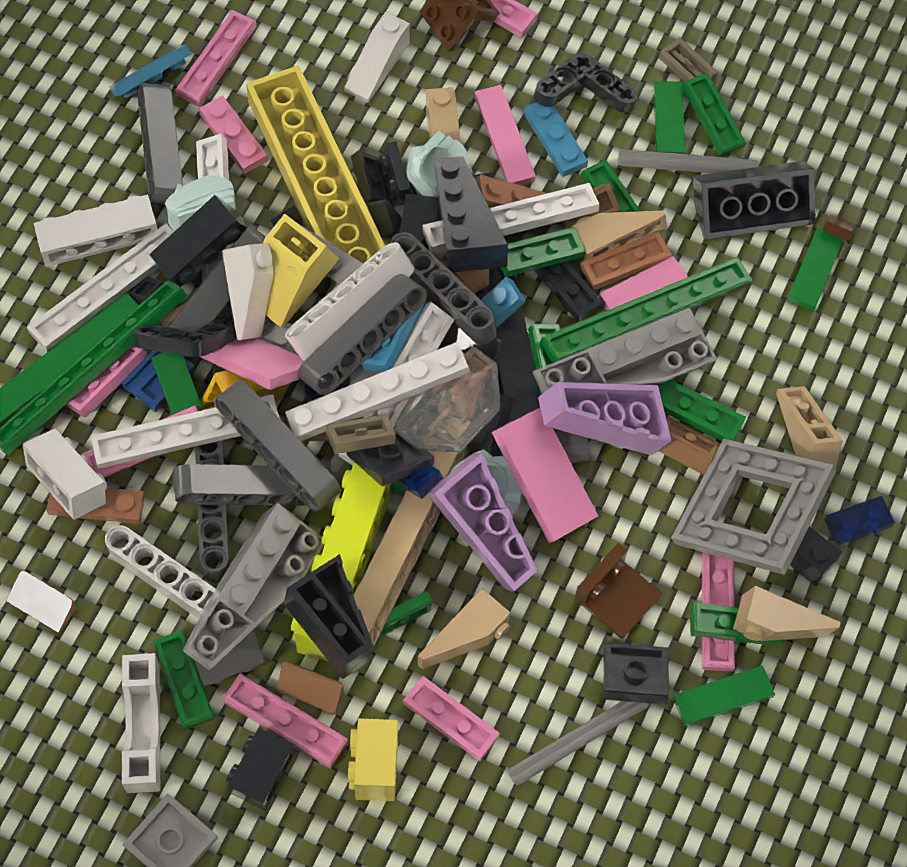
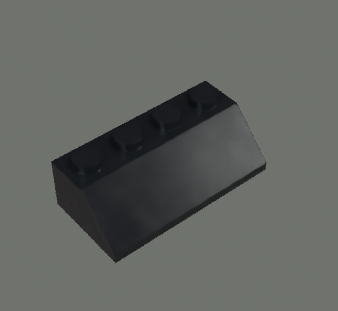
M804 161L693 176L694 204L704 239L816 224L814 168Z

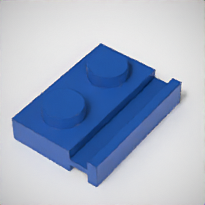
M152 351L122 382L124 389L133 393V396L154 412H157L166 402L151 357L165 353L159 351ZM184 357L191 376L196 371L195 365Z

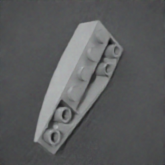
M689 307L533 371V375L542 393L557 382L651 385L665 383L715 362L717 358Z
M276 503L262 514L215 589L195 625L183 652L206 669H212L285 600L287 587L305 577L313 564L316 554H319L324 545L322 544V536L279 503Z

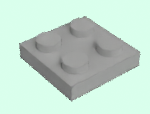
M167 793L122 845L146 867H194L218 839V836Z

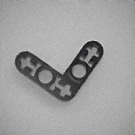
M584 53L573 55L539 80L534 92V99L538 104L551 107L583 85L613 109L622 113L632 111L638 97L634 88L594 58ZM558 77H566L571 82H562L558 79ZM596 80H604V81H606L609 85H608V86L600 85V84L597 83Z
M233 314L221 316L195 331L156 325L140 326L133 331L134 342L137 348L190 357L208 355L237 338Z

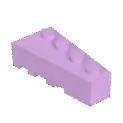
M557 382L538 397L544 426L648 455L654 454L672 441L658 385Z
M473 453L433 487L427 495L504 589L515 591L538 570L521 534L516 529L509 508L506 507L500 495L499 487L486 465L487 462L483 453Z

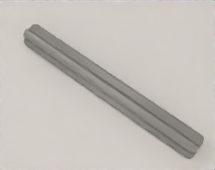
M621 149L618 154V165L703 173H717L758 167V161L752 159Z
M619 702L509 769L510 778L516 785L522 784L646 709L650 703Z

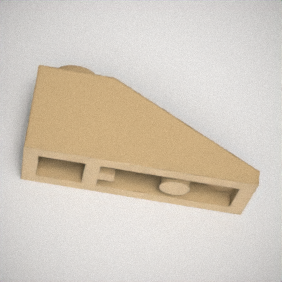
M454 87L426 89V115L430 139L440 131L445 136L449 135L453 140L457 139L460 142Z
M664 211L597 213L591 217L585 216L579 219L572 227L575 228L586 250L584 257L587 260L667 228Z
M806 387L777 389V398L796 456L832 464L836 468L843 440Z
M754 586L741 597L733 629L742 632L746 638L755 641L825 637L840 627V622Z
M482 588L418 655V666L424 669L487 646L494 638L500 640L510 628L508 623L511 613Z

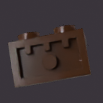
M429 0L421 11V15L447 51L454 50L475 20L494 21L500 14L491 0Z
M618 543L579 584L574 600L619 638L623 639L660 599L662 593L625 562L628 550Z

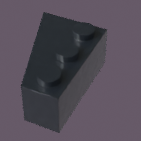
M339 554L287 587L284 606L340 677L344 679L369 662L374 646L361 610L357 607L351 583L347 580L342 566L343 561Z

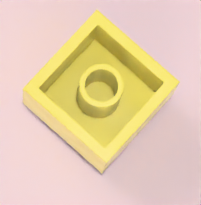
M358 718L357 729H351L350 736L351 757H356L355 762L349 761V789L355 790L356 800L395 801L398 720Z

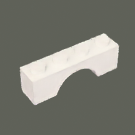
M155 653L122 655V689L126 717L125 745L122 751V785L127 793L160 791V664Z

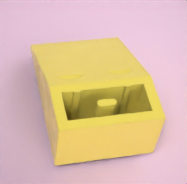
M286 214L277 222L263 242L270 245L274 269L266 316L282 329L339 260L325 244Z

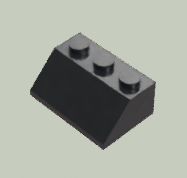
M214 195L149 255L171 282L182 287L184 284L193 281L197 276V272L206 264L214 262L218 258L219 252L227 245L236 242L247 227L237 210Z

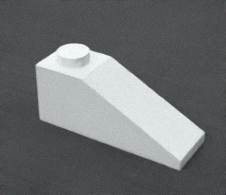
M387 12L384 13L372 30L345 85V92L369 103L409 45L410 23Z
M269 243L250 244L222 250L237 341L262 336L274 276L273 259Z

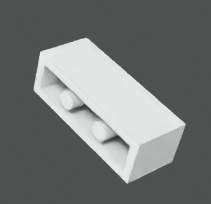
M53 429L23 443L26 466L73 520L106 504L105 490L107 489V483L100 473L96 474L90 467L87 458L75 451L68 437L64 438L56 429Z

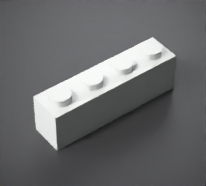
M148 195L133 196L116 203H104L96 208L84 211L76 210L68 215L56 218L48 217L34 223L40 251L46 267L139 244L158 230Z

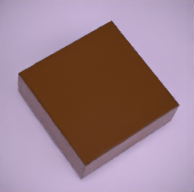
M830 214L823 231L845 241H850L856 224Z

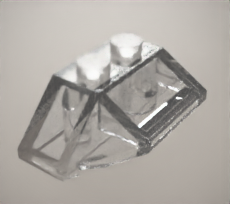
M474 345L464 355L470 373L433 387L394 427L395 433L415 449L461 453L500 411L497 363Z

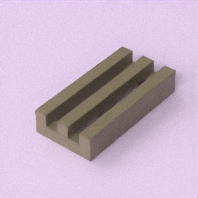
M680 37L660 51L659 59L684 82L702 75L693 67V64L704 74L708 72L712 81L717 77L718 72ZM677 48L686 58H683L675 49Z
M387 414L326 425V435L330 438L334 454L395 444L396 434Z

